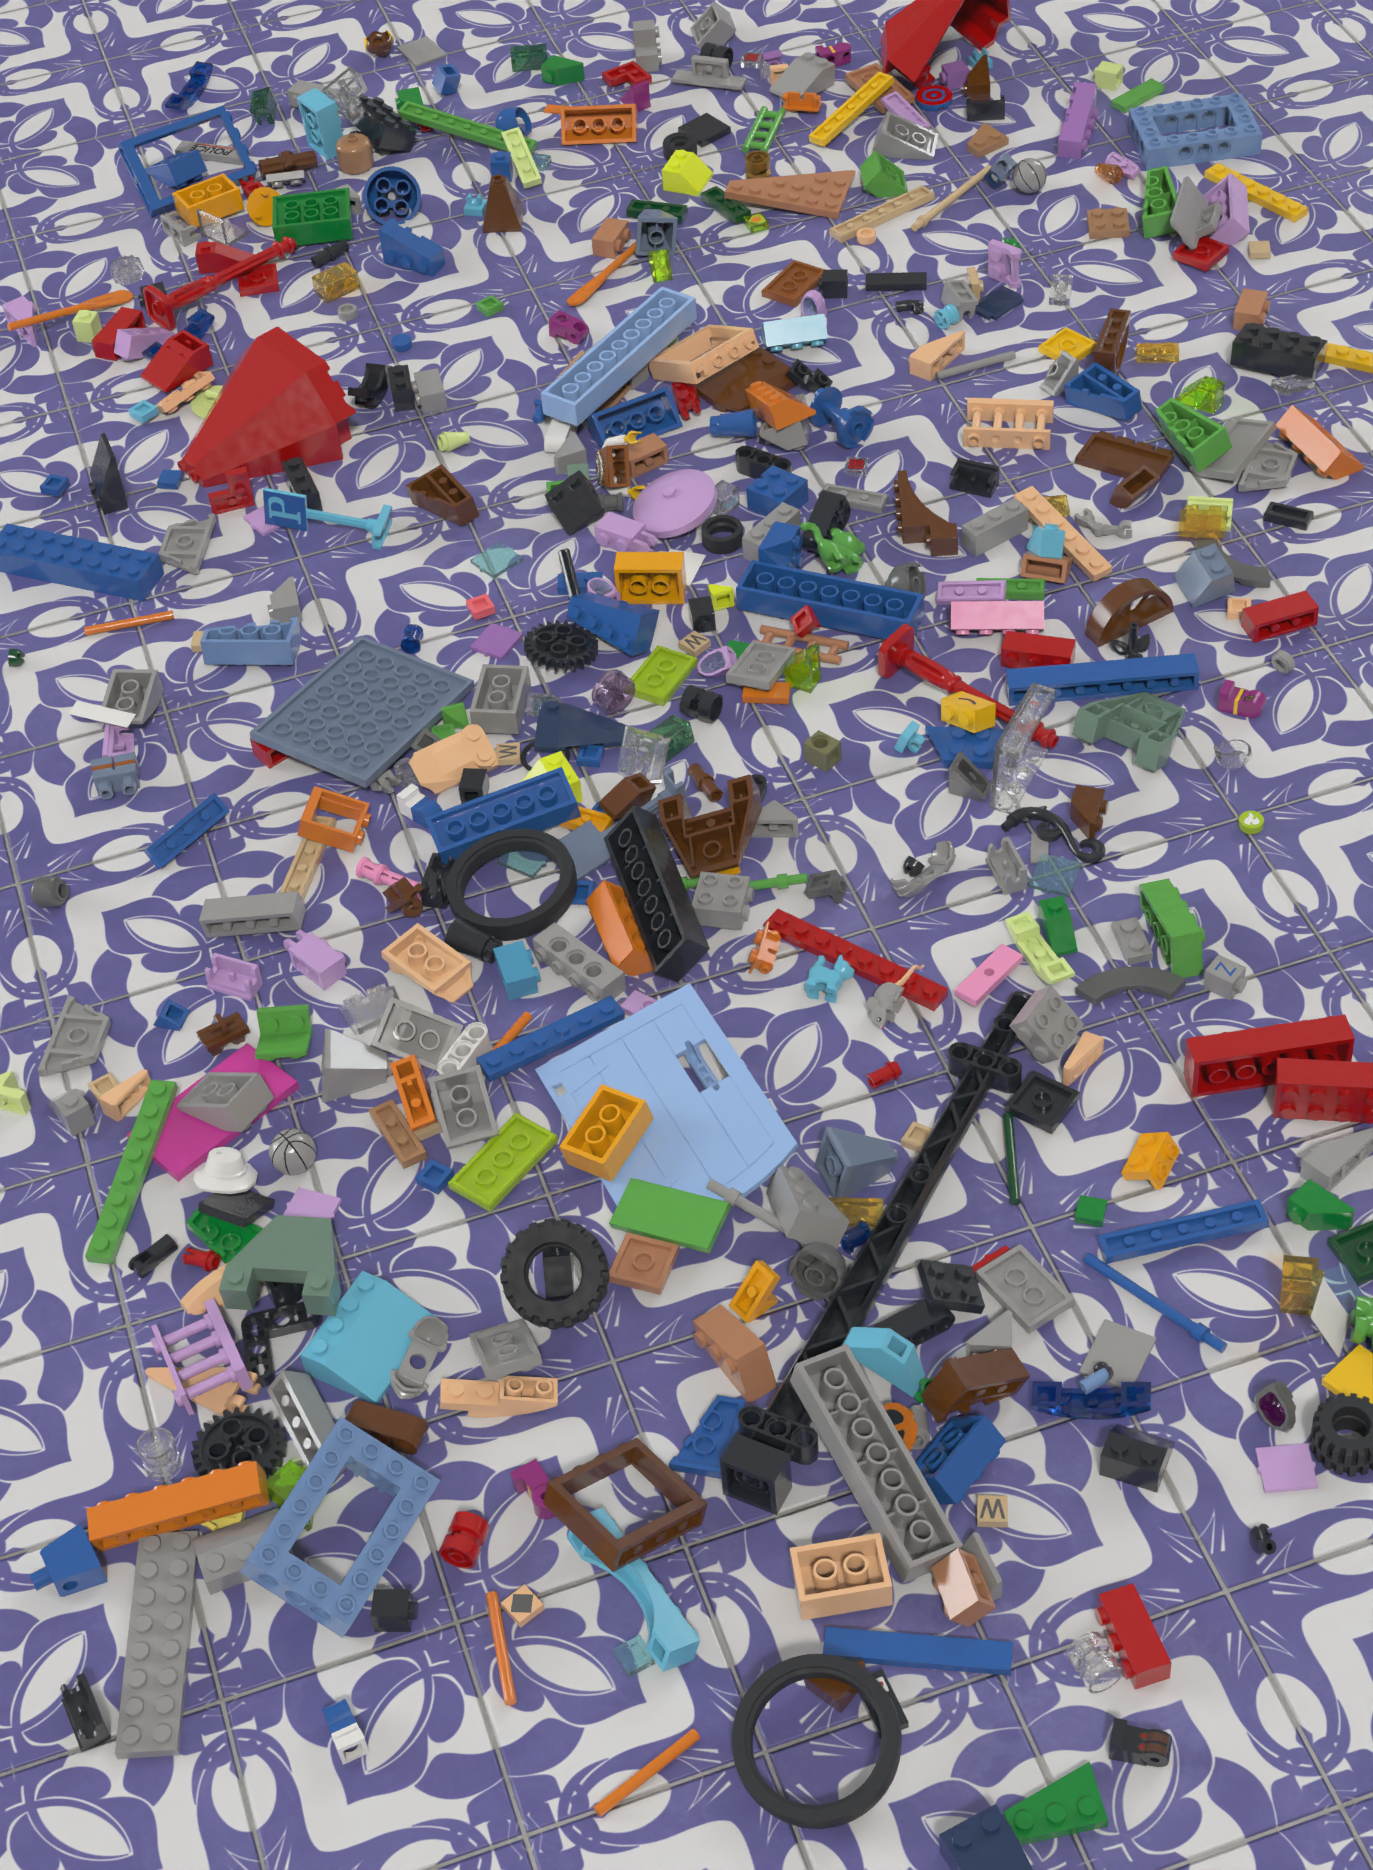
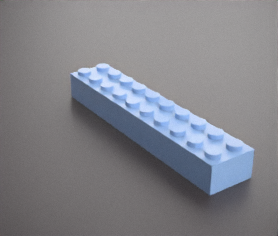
M660 287L541 392L543 414L579 426L697 319L696 298Z

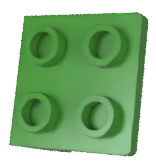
M309 1004L262 1007L257 1009L260 1038L255 1052L256 1059H264L266 1061L285 1057L298 1059L307 1055L313 1035Z

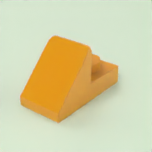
M756 1260L730 1302L729 1307L746 1323H751L778 1303L779 1299L772 1292L781 1277L763 1260Z

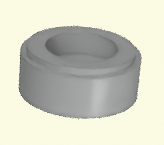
M346 303L337 309L338 318L342 321H351L358 316L357 307L354 304Z
M1279 650L1271 658L1274 668L1282 674H1288L1295 668L1293 657L1286 651Z

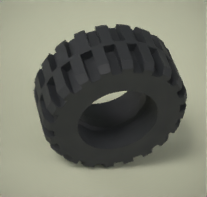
M544 1219V1222H534L529 1224V1228L526 1230H520L515 1235L514 1241L512 1243L509 1242L507 1245L505 1257H502L500 1265L502 1267L500 1281L503 1286V1292L512 1308L523 1319L531 1322L533 1325L552 1330L564 1327L566 1329L574 1327V1324L583 1323L589 1319L588 1316L596 1312L600 1307L602 1299H605L608 1291V1282L610 1281L608 1260L597 1238L582 1225L571 1223L570 1220ZM549 1248H563L570 1251L579 1260L582 1269V1278L577 1290L571 1296L558 1301L540 1297L532 1289L529 1282V1268L533 1259L540 1252Z

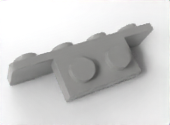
M693 55L691 58L692 71L677 70L672 77V82L681 85L691 84L698 87L708 86L715 89L725 88L733 91L742 90L747 82L746 77L729 75L728 59Z

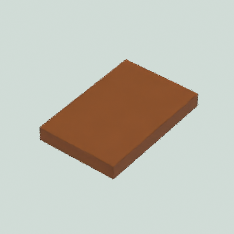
M793 260L761 291L762 297L796 308L801 303L806 292L814 290L819 286V278H823V270L825 269Z

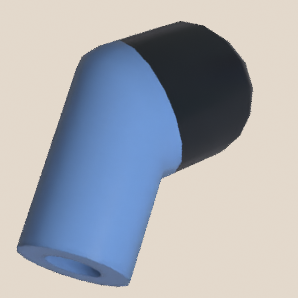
M1098 1362L1093 1368L1094 1373L1079 1381V1386L1086 1395L1112 1379L1114 1375L1113 1369L1106 1362Z

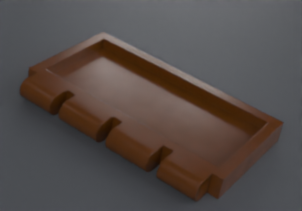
M1101 430L1099 433L1092 434L1075 457V464L1127 478L1145 464L1160 477V480L1174 462L1172 450L1158 447L1155 450V445L1140 441L1135 444L1133 439L1119 435L1115 438V434Z

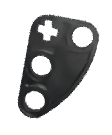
M822 490L808 522H812L820 528L824 539L832 540L831 528L844 530L851 513V507L846 496L827 490ZM810 530L804 531L801 548L818 552L813 533Z

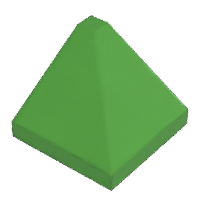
M463 702L441 708L443 724L453 723L455 729H464V727L469 725Z

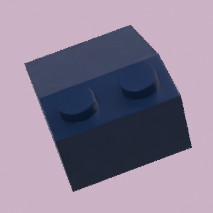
M997 1804L939 1834L940 1853L951 1870H1033L1013 1829Z

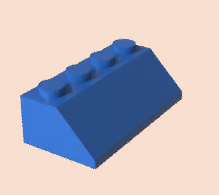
M667 386L591 414L585 419L593 440L601 449L607 438L624 434L627 436L630 431L642 432V434H637L636 440L652 433L658 436L683 426Z

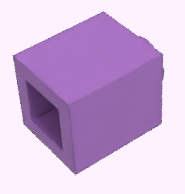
M963 60L942 64L941 73H939L941 84H944L950 90L963 87V83H967L969 68Z

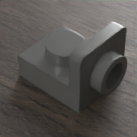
M836 869L810 874L804 893L809 899L831 895L835 903L840 904L843 902L847 891V884Z

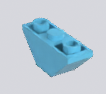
M852 1327L843 1345L848 1344L858 1362L913 1398L920 1387V1380L925 1376L915 1345L890 1328Z

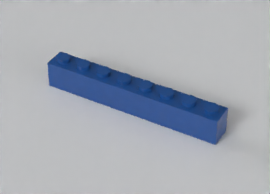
M1195 653L1006 669V691L1009 706L1022 705L1023 701L1025 705L1118 697L1141 692L1152 694L1198 690L1199 668Z

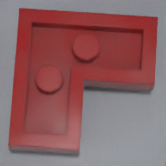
M634 61L602 72V79L611 87L618 86L626 81L633 86L646 80L649 84L652 83V76Z
M246 466L225 471L228 489L208 493L212 513L215 515L255 505Z

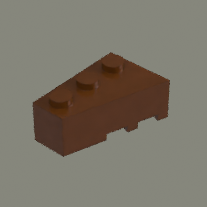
M442 464L405 485L412 504L459 526H463L480 516L473 497Z
M1013 1348L1005 1350L994 1349L989 1353L983 1354L973 1353L961 1358L951 1357L943 1362L941 1370L922 1393L921 1397L939 1424L945 1422L948 1414L959 1410L963 1415L970 1412L969 1406L981 1401L986 1406L1017 1394L1030 1375Z

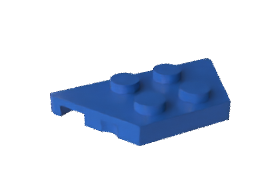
M926 726L925 736L930 738L932 748L940 756V761L944 767H950L956 755L962 752L977 768L993 769L998 763V759L1002 756L1001 752L1005 747L1008 737L1010 736L1011 738L1010 743L1018 738V730H1013L1008 735L1002 748V738L1010 730L985 729L973 733L960 727ZM1007 743V745H1006V747H1005L1004 755H1005V753H1006V750L1008 751V749H1007V746H1009L1008 743Z

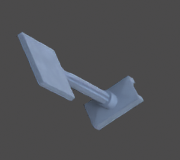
M671 768L663 772L665 790L658 793L656 798L640 808L653 813L659 809L658 800L681 794L687 802L685 784L682 781L675 784L673 770ZM589 820L559 839L568 849L574 861L577 880L583 879L612 860L604 837L616 824L603 832H599Z

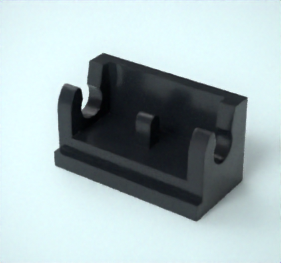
M1000 95V100L971 101L970 97H966L967 122L1005 120L1004 95Z
M958 458L950 474L954 476L950 482L951 490L991 498L999 485V466Z
M432 853L421 882V886L424 888L420 891L423 907L447 909L449 901L446 885L449 872L455 863L453 857L449 856V864H444L439 853Z
M85 1673L76 1676L77 1686L75 1688L68 1689L67 1685L62 1684L60 1691L63 1696L61 1701L81 1752H84L110 1740L111 1737Z

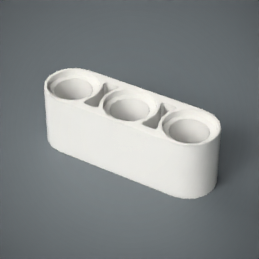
M552 418L544 439L545 452L557 453L571 432L576 433L578 426Z
M474 1022L464 1029L437 1066L438 1075L475 1066L476 1058L490 1051L491 1044L488 1028L485 1024Z

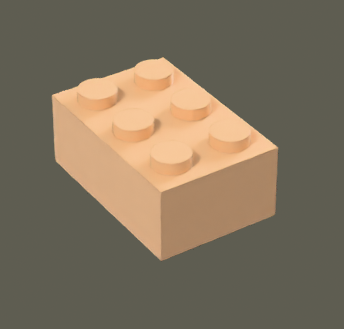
M880 1533L790 1548L791 1568L802 1620L893 1605L892 1583Z

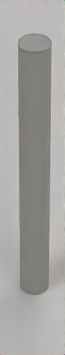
M1009 351L941 370L935 373L936 379L941 380L1015 359L1016 354L1014 351Z

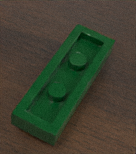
M718 186L701 193L702 201L735 224L751 217V210L737 200L724 198L725 191Z
M632 199L626 209L627 217H634L638 219V216L644 209L662 210L677 217L680 223L683 222L688 213L687 205Z

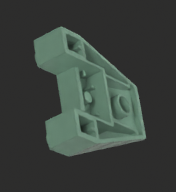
M1147 692L1090 702L1078 709L1072 735L1080 738L1082 742L1093 744L1104 737L1137 751L1134 762L1141 765L1145 770L1157 771L1167 765L1187 709Z
M277 1215L225 1266L219 1287L225 1308L253 1310L261 1281L304 1284L302 1298L307 1313L335 1316L341 1295L331 1218Z

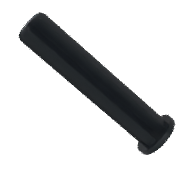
M565 548L564 550H559L558 555L570 599L571 596L581 593L570 550Z

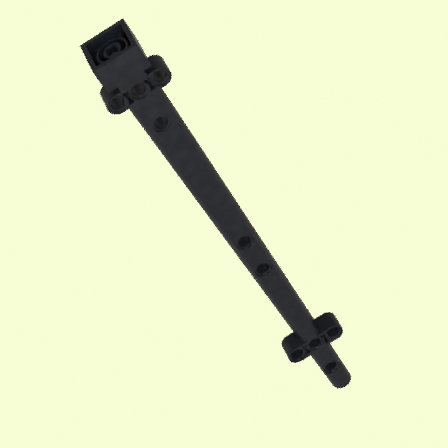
M1016 991L1010 995L1000 1014L994 1019V1024L980 1047L965 1042H955L949 1047L948 1070L951 1075L961 1078L960 1082L768 1408L765 1410L757 1406H746L739 1411V1434L736 1433L720 1460L724 1495L777 1515L792 1489L791 1461L801 1465H810L818 1459V1434L815 1429L809 1427L812 1420L790 1382L795 1364L842 1346L852 1327H863L990 1088L1010 1094L1015 1093L1022 1085V1065L1019 1060L1008 1056L1018 1038L1009 1025L1031 996L1028 993Z

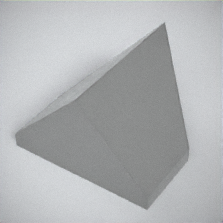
M1064 350L1060 352L1061 355L1049 366L1044 382L1039 386L1055 397L1065 392L1064 385L1077 376L1079 371V360Z

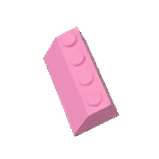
M951 601V631H956V635H969L970 631H979V635H993V631H1002V635H1005L1006 631L1016 632L1017 630H1025V633L1038 635L1039 630H1044V601Z

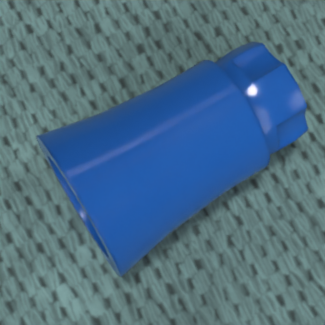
M751 408L744 411L720 414V416H711V436L756 438L757 418L755 409Z

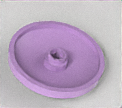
M683 469L667 473L652 481L641 491L633 506V518L636 521L645 523L646 532L653 534L656 538H670L684 534L696 528L712 513L718 498L716 486L708 474L699 470Z

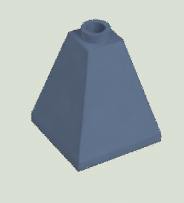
M644 209L638 216L635 255L675 256L678 218L662 210Z
M826 1127L815 1167L835 1204H841L890 1173L893 1165L898 1162V1153L886 1140L835 1127Z

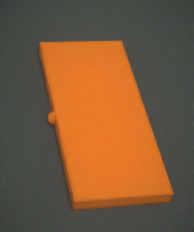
M547 104L544 113L561 114V107L571 106Z

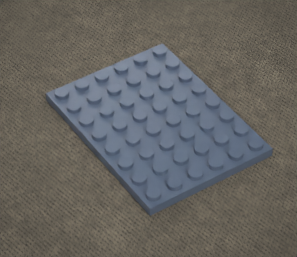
M360 636L251 730L250 739L367 788L410 748L423 728L429 730L442 718V707L457 704L474 688V680Z

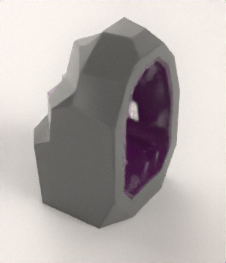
M1273 1382L1255 1395L1256 1408L1269 1426L1288 1433L1296 1423V1405L1292 1400L1293 1395L1284 1382Z

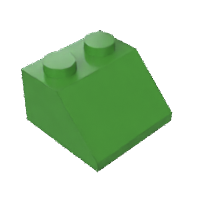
M877 150L860 165L864 184L863 188L867 193L882 198L900 196L908 192L904 171Z

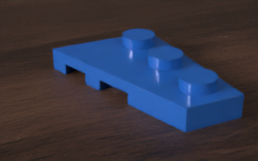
M717 1395L699 1420L697 1429L691 1437H687L677 1457L674 1456L670 1461L669 1468L672 1471L722 1479L720 1460L736 1433L739 1434L738 1414L742 1408L747 1406L746 1400Z

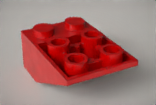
M183 329L166 340L140 376L164 393L172 391L175 387L194 377V374L198 371H205L213 365L209 345Z

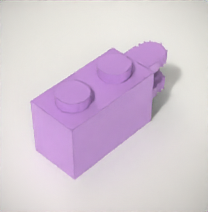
M609 511L594 526L596 544L619 552H650V547H655L658 542L653 534L646 532L645 523Z
M298 930L295 934L298 940L297 943L289 938L283 941L285 949L289 952L292 966L324 991L347 975L344 955L339 950L335 951L325 939H319L312 932L307 934L302 930Z

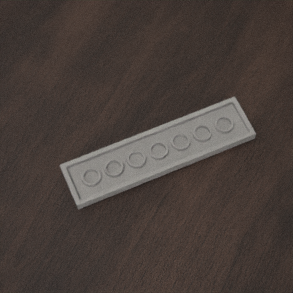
M198 1531L168 1532L139 1538L115 1747L117 1759L180 1755L198 1559L192 1539L200 1537Z

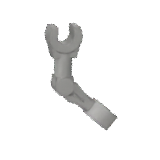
M1084 509V516H1080L1078 513L1075 514L1076 524L1085 528L1089 527L1095 536L1119 534L1124 539L1132 538V530H1125L1131 529V520H1123L1119 525H1103L1095 521V517L1090 509Z

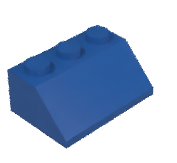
M986 1415L951 1417L916 1459L915 1463L939 1505H955L966 1497V1491L972 1483L982 1477L983 1470L988 1463L998 1457L1000 1448L1006 1440Z

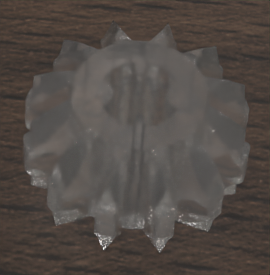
M124 255V257H118L117 260L112 261L110 273L115 283H120L121 286L125 284L130 285L131 283L136 284L137 281L142 280L144 267L139 257Z

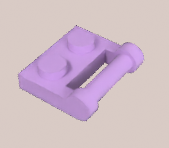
M992 239L988 243V277L1006 283L1012 289L1020 288L1019 259L1021 258V249Z

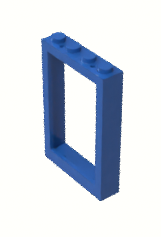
M224 105L119 143L118 151L151 218L174 210L176 207L173 195L159 199L135 148L221 118L245 168L226 176L236 186L241 185V179L244 182L250 181L249 176L255 179L257 167L254 161L250 160L248 148L245 144H242L240 132L237 127H234L232 115L229 111H226Z

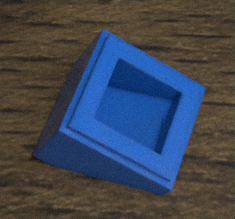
M577 880L576 895L571 905H587L586 899L596 889L597 884L595 881Z
M167 999L153 1025L159 1028L180 1031L190 1010Z

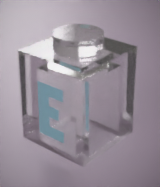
M721 480L715 485L718 498L712 513L715 515H728L740 505L739 488Z

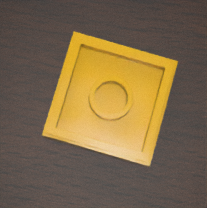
M1065 327L1040 344L1038 352L1056 360L1061 355L1060 352L1064 350L1081 361L1094 352L1097 342Z

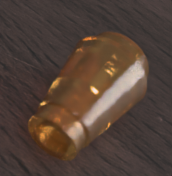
M1098 163L1095 167V173L1110 184L1119 183L1123 177V170L1119 165Z

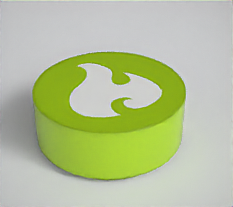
M1257 811L1243 812L1239 816V829L1246 834L1261 832L1264 827L1263 815Z

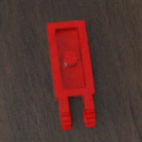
M671 383L682 417L686 421L690 419L688 411L690 409H693L696 414L700 413L701 402L695 384Z

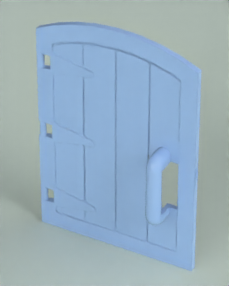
M690 983L535 1069L570 1129L601 1084L647 1102L654 1118L614 1180L611 1182L600 1177L616 1206H618L631 1178L724 1201V1198L706 1188L709 1181L713 1179L729 1189L733 1187L742 1193L741 1196L746 1197L767 1181L777 1171L778 1167L782 1166L798 1148L796 1140ZM707 1042L729 1075L721 1081L717 1080L704 1060L698 1047L699 1045ZM681 1055H684L687 1063L705 1090L699 1093L677 1058ZM563 1086L567 1093L559 1098L555 1089Z

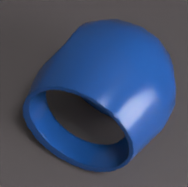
M521 107L504 108L496 117L495 125L497 129L507 131L519 127L523 137L532 131L531 120L526 111ZM517 117L523 119L525 123V131L522 130L519 126L516 119Z

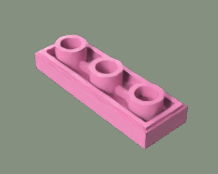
M1001 944L955 989V996L975 1007L978 1006L1023 962V955Z

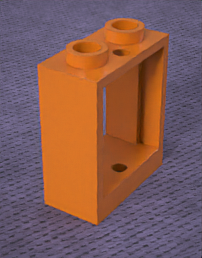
M314 786L300 819L297 836L353 853L356 844L361 845L365 834V831H362L363 827L368 828L372 815L368 813L370 803ZM318 809L356 820L357 823L353 834L315 822L314 819Z

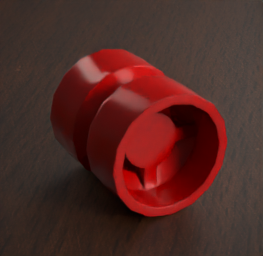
M467 1511L456 1512L448 1528L449 1534H446L439 1549V1555L444 1561L462 1569L473 1568L481 1552L480 1546H483L489 1533V1524L485 1519Z

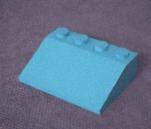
M362 1271L339 1301L336 1315L327 1317L301 1352L300 1356L305 1373L356 1397L378 1405L391 1386V1369L398 1371L412 1342L408 1336L409 1331L423 1317L436 1316L386 1280Z

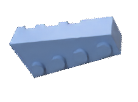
M293 617L290 618L291 622L279 623V619L270 620L269 625L257 626L256 622L247 623V625L236 629L235 625L205 629L200 641L204 664L215 666L294 665L302 641L299 618Z

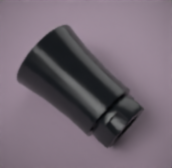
M462 917L456 918L451 923L444 940L447 945L457 952L490 964L495 962L493 948L503 946L502 941L478 929Z

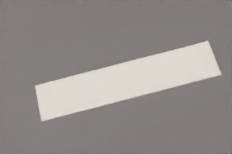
M76 701L69 712L71 715L128 728L136 715L81 701Z

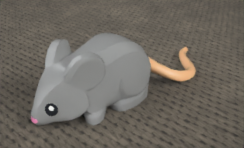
M924 964L921 966L913 965L903 978L895 984L891 982L882 984L876 989L874 997H870L867 1000V1006L870 1009L867 1015L879 1028H884L887 1021L890 1023L894 1022L896 1016L894 1013H899L905 1001L901 997L904 988L901 986L906 983L915 969L922 970L925 966Z

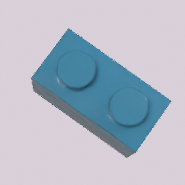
M523 941L493 948L496 967L509 1001L538 993L537 982L541 981L537 967H532L531 964H534L532 952L530 949H525Z

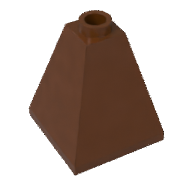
M494 175L490 180L483 233L521 232L524 206L507 176Z

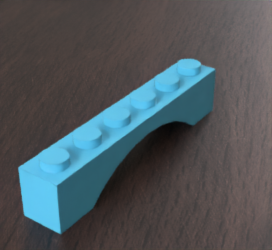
M604 1508L590 1512L616 1539L623 1537L616 1522L609 1517ZM569 1530L567 1539L581 1559L612 1574L636 1598L647 1623V1650L661 1670L665 1672L693 1661L700 1643L699 1636L696 1630L691 1628L682 1616L679 1607L674 1605L668 1597L664 1587L651 1574L647 1564L639 1558L612 1572Z

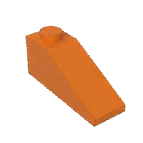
M413 1054L390 1063L411 1131L413 1132L437 1122L430 1089L423 1068L416 1056Z

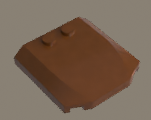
M759 346L756 350L700 383L695 384L700 398L718 411L726 413L728 410L738 412L751 409L745 389L749 388L754 382H766L786 392L798 386V384L785 375L790 368L788 365ZM696 373L697 378L701 377L700 373Z

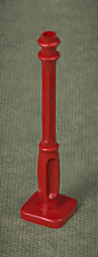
M285 236L281 242L274 241L271 247L212 276L206 275L204 278L191 282L168 295L153 285L144 287L143 294L149 318L160 327L169 331L176 328L174 310L191 304L210 292L216 291L218 286L277 257L280 259L284 258L285 253H294L295 248H297L296 241L292 237Z
M903 624L881 644L878 652V674L881 677L889 679L899 669L905 667L920 678L947 691L949 694L963 691L996 703L995 717L1011 726L1016 725L1022 718L1021 727L1017 726L1016 729L1028 735L1031 742H1040L1043 749H1053L1057 745L1059 736L1056 735L1055 729L1048 730L1044 728L1043 722L1035 723L1021 714L1015 723L1019 713L966 684L959 675H955L939 663L914 651V628L912 626Z

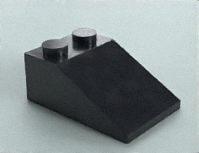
M102 433L90 471L92 482L88 483L96 507H101L105 515L129 507L114 453L106 434Z

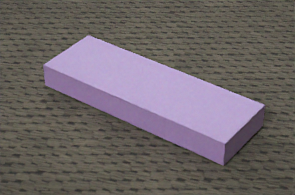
M1006 580L938 582L936 602L937 605H951V601H1005L1007 582Z

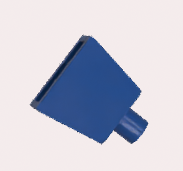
M81 1524L42 1548L40 1555L45 1567L29 1574L36 1591L54 1583L60 1597H65L107 1582L101 1564Z

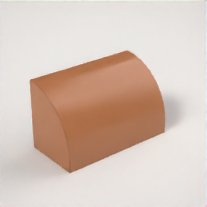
M1028 551L1023 554L1020 576L1065 584L1070 574L1073 558L1062 556V559L1039 557Z

